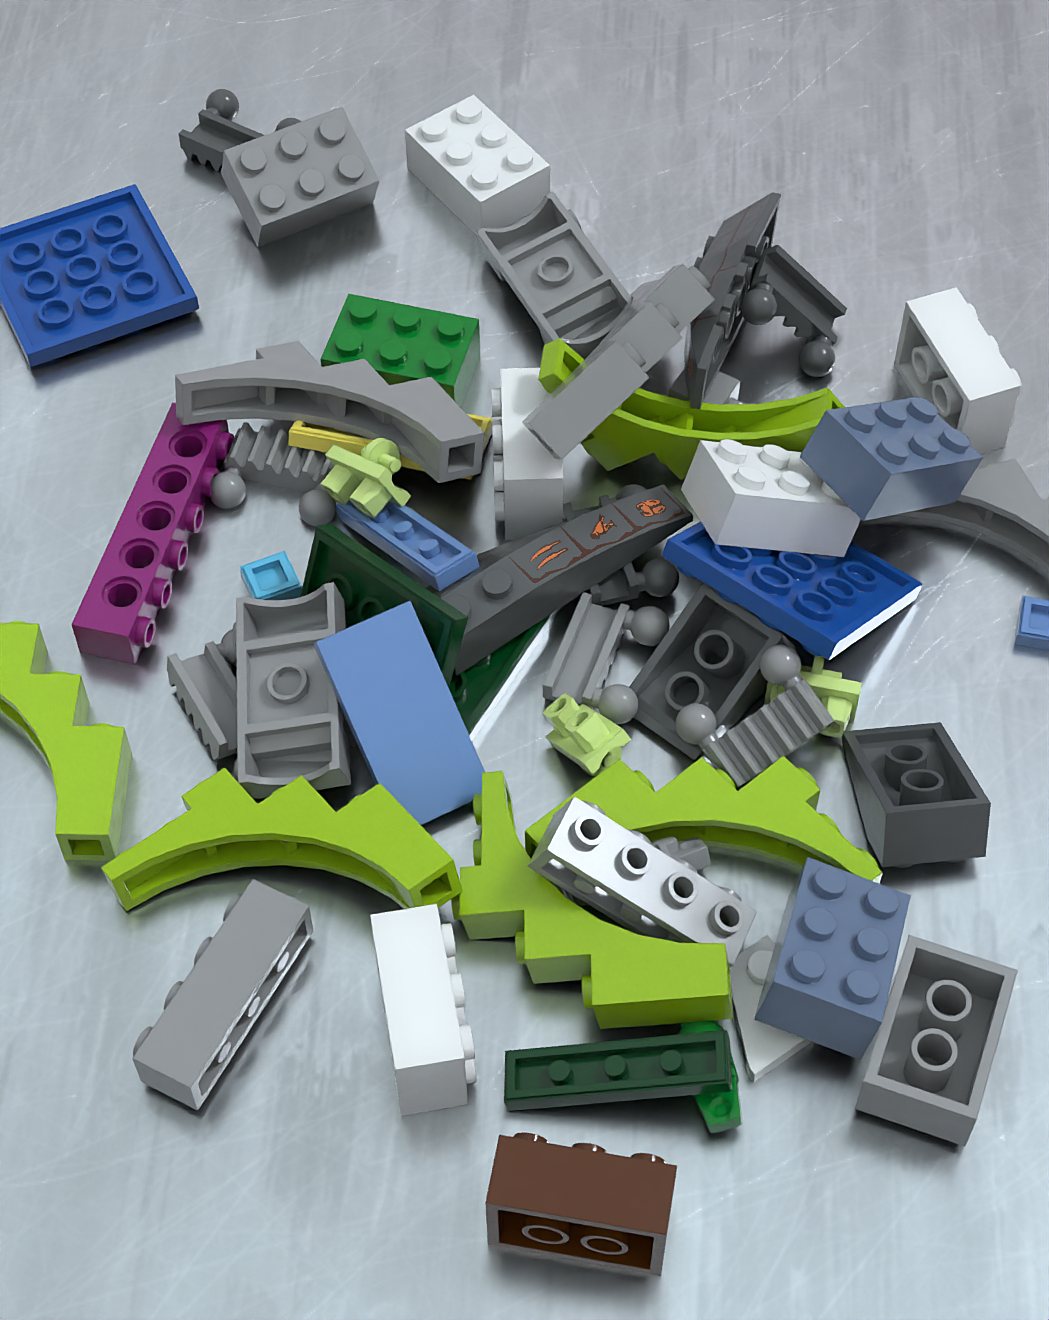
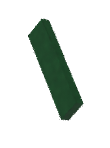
M727 1030L505 1051L504 1103L509 1111L732 1091L731 1049Z

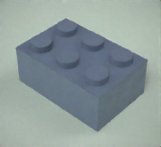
M920 397L826 410L800 455V458L863 521L955 503L983 459L970 445V440L964 433L947 424L938 415L937 408L928 400Z
M807 857L788 896L754 1020L861 1060L883 1021L911 895Z

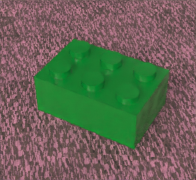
M348 293L321 356V366L325 367L365 359L388 385L432 377L462 407L480 359L479 319Z

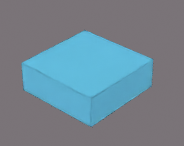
M285 551L239 566L241 577L251 598L288 600L299 598L301 595V583Z

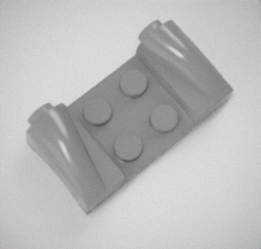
M553 191L545 195L538 207L518 223L504 228L483 227L476 231L483 255L501 281H507L540 328L542 340L545 344L560 338L583 359H586L615 327L632 303V297L584 234L573 211L567 210Z
M334 582L323 584L319 589L308 595L288 600H262L247 596L236 598V622L233 624V639L237 656L238 759L234 762V775L237 782L253 799L267 798L274 791L286 786L301 775L316 791L351 785L350 741L348 734L344 730L343 710L313 645L314 642L346 629L345 601Z

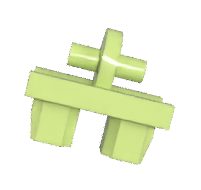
M377 438L371 441L361 450V456L334 444L325 454L334 467L321 482V486L335 501L346 505L350 500L358 510L375 519L388 501L403 507L411 497L406 490L394 486L392 482V474L400 470L401 461L400 450L397 444L391 440Z
M815 655L813 667L801 665L799 674L807 681L835 720L832 725L820 733L840 738L848 722L854 723L862 682L842 679V673L823 669L825 658ZM768 682L764 705L769 704L778 695L786 692L785 688Z
M566 693L557 698L543 712V715L554 728L545 736L553 748L580 765L591 776L596 777L617 760L621 759V746H625L631 740L623 728L583 703L578 706L575 700Z

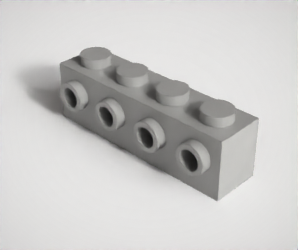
M573 797L553 815L527 866L635 934L679 943H725L730 967L734 966L757 913L755 909L743 903L741 897L736 892L725 887L716 886L697 874L696 869L688 862L668 856L654 847L645 835L634 830L625 829L606 817L605 812L599 806L591 802L581 801L576 797Z
M252 879L242 895L236 894L231 899L224 913L223 924L213 938L207 937L202 942L195 955L194 967L184 982L178 981L171 988L164 1003V1012L153 1027L149 1026L142 1031L133 1049L132 1059L141 1082L197 1111L314 931L309 905L255 879Z

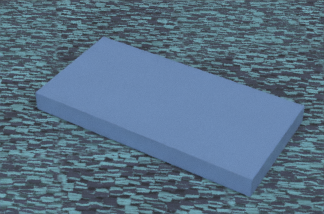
M411 601L400 604L313 643L375 785L381 783L420 825L473 801L474 794L482 793V773L485 770Z

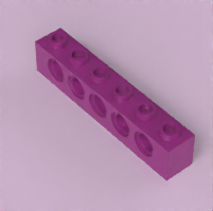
M172 402L71 624L80 653L136 665L143 647L148 648L151 645L155 633L157 614L160 608H166L170 601L172 579L176 570H182L185 566L188 556V542L192 533L199 532L204 518V505L208 496L212 497V479L219 474L221 465L226 460L234 441V435L229 433L227 420L182 425L176 417V403Z

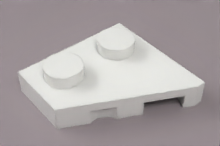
M768 935L741 952L734 966L730 967L734 1020L738 1036H741L744 1048L747 1074L753 1083L812 1042L754 1020L775 943Z

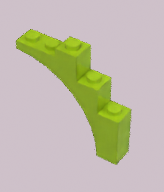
M560 338L544 345L538 380L544 389L551 394L585 359ZM828 387L791 399L759 404L720 405L703 403L700 409L692 408L690 401L638 388L580 444L607 471L655 453L657 459L681 480L686 478L700 440L720 442L721 440L729 439L745 446L763 448L765 445H776L787 451L802 452L825 411L844 408L845 406Z
M23 621L0 623V714L27 735L45 758L52 772L57 796L55 835L64 860L111 861L118 856L132 758L124 726H113L107 723H96L86 726L89 699L81 674H70L63 671L44 674L48 650L39 623Z
M784 756L739 791L736 790L734 782L727 773L721 769L715 770L702 757L657 792H655L652 783L642 772L638 770L633 772L619 759L525 830V850L530 858H532L553 815L573 797H576L581 801L591 802L599 806L605 812L606 817L627 830L640 832L651 843L672 836L677 841L698 837L707 847L752 852L792 865L799 870L802 869L807 857L876 883H880L882 871L879 869L875 859L866 850L856 848L840 834L838 826L829 816L816 812L821 789L818 788L816 781L808 771L801 767L796 768ZM550 881L559 891L563 890V888Z
M226 768L201 781L181 796L187 809L185 813L169 821L159 830L130 849L121 852L116 858L101 867L116 899L126 911L164 890L198 877L241 867L289 865L323 869L359 880L392 898L403 909L437 904L439 908L463 891L454 859L381 783L364 794L356 796L346 806L336 812L302 775L286 786L277 789L269 797L257 804Z
M503 771L482 773V793L474 794L473 798L475 821L477 825H482L481 839L473 841L475 866L460 867V883L463 891L451 899L454 920H462L470 940L515 936L518 963L527 965L534 984L582 980L585 1009L594 1010L600 1029L734 1019L731 971L725 943H679L638 935L598 919L567 899L548 879L527 867L531 858L522 846L516 833L512 796Z

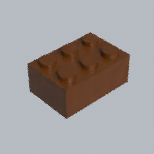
M522 1132L515 1134L513 1137L499 1135L485 1202L488 1245L661 1276L677 1165L666 1164L665 1160L661 1157L649 1153H635L631 1157L609 1154L604 1148L591 1143H576L572 1147L551 1144L544 1137L533 1133Z

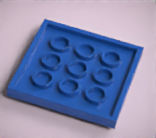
M136 184L0 228V305L30 367L199 309L198 299Z
M701 522L669 538L661 555L675 564L682 574L701 580L717 590L719 596L724 600L741 605L759 616L760 621L764 625L783 631L799 641L802 647L809 653L822 656L828 660L913 602L923 583L852 541L844 557L717 545L713 542Z

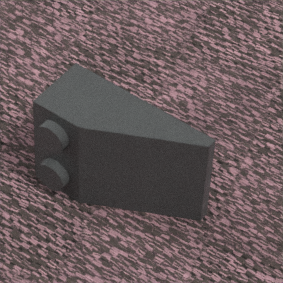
M702 582L629 686L638 698V710L634 718L697 761L704 756L699 745L685 742L676 731L675 722L680 710L694 703L707 706L716 717L717 726L715 734L720 738L766 692L768 681L763 677L760 670V660L763 653L768 648L779 644L787 645L796 650V647L782 633L764 625L758 617L740 605L724 600L719 596L717 590Z
M941 722L844 731L842 743L866 835L882 867L905 868L920 863L940 861L954 863L969 858L986 857L991 802Z

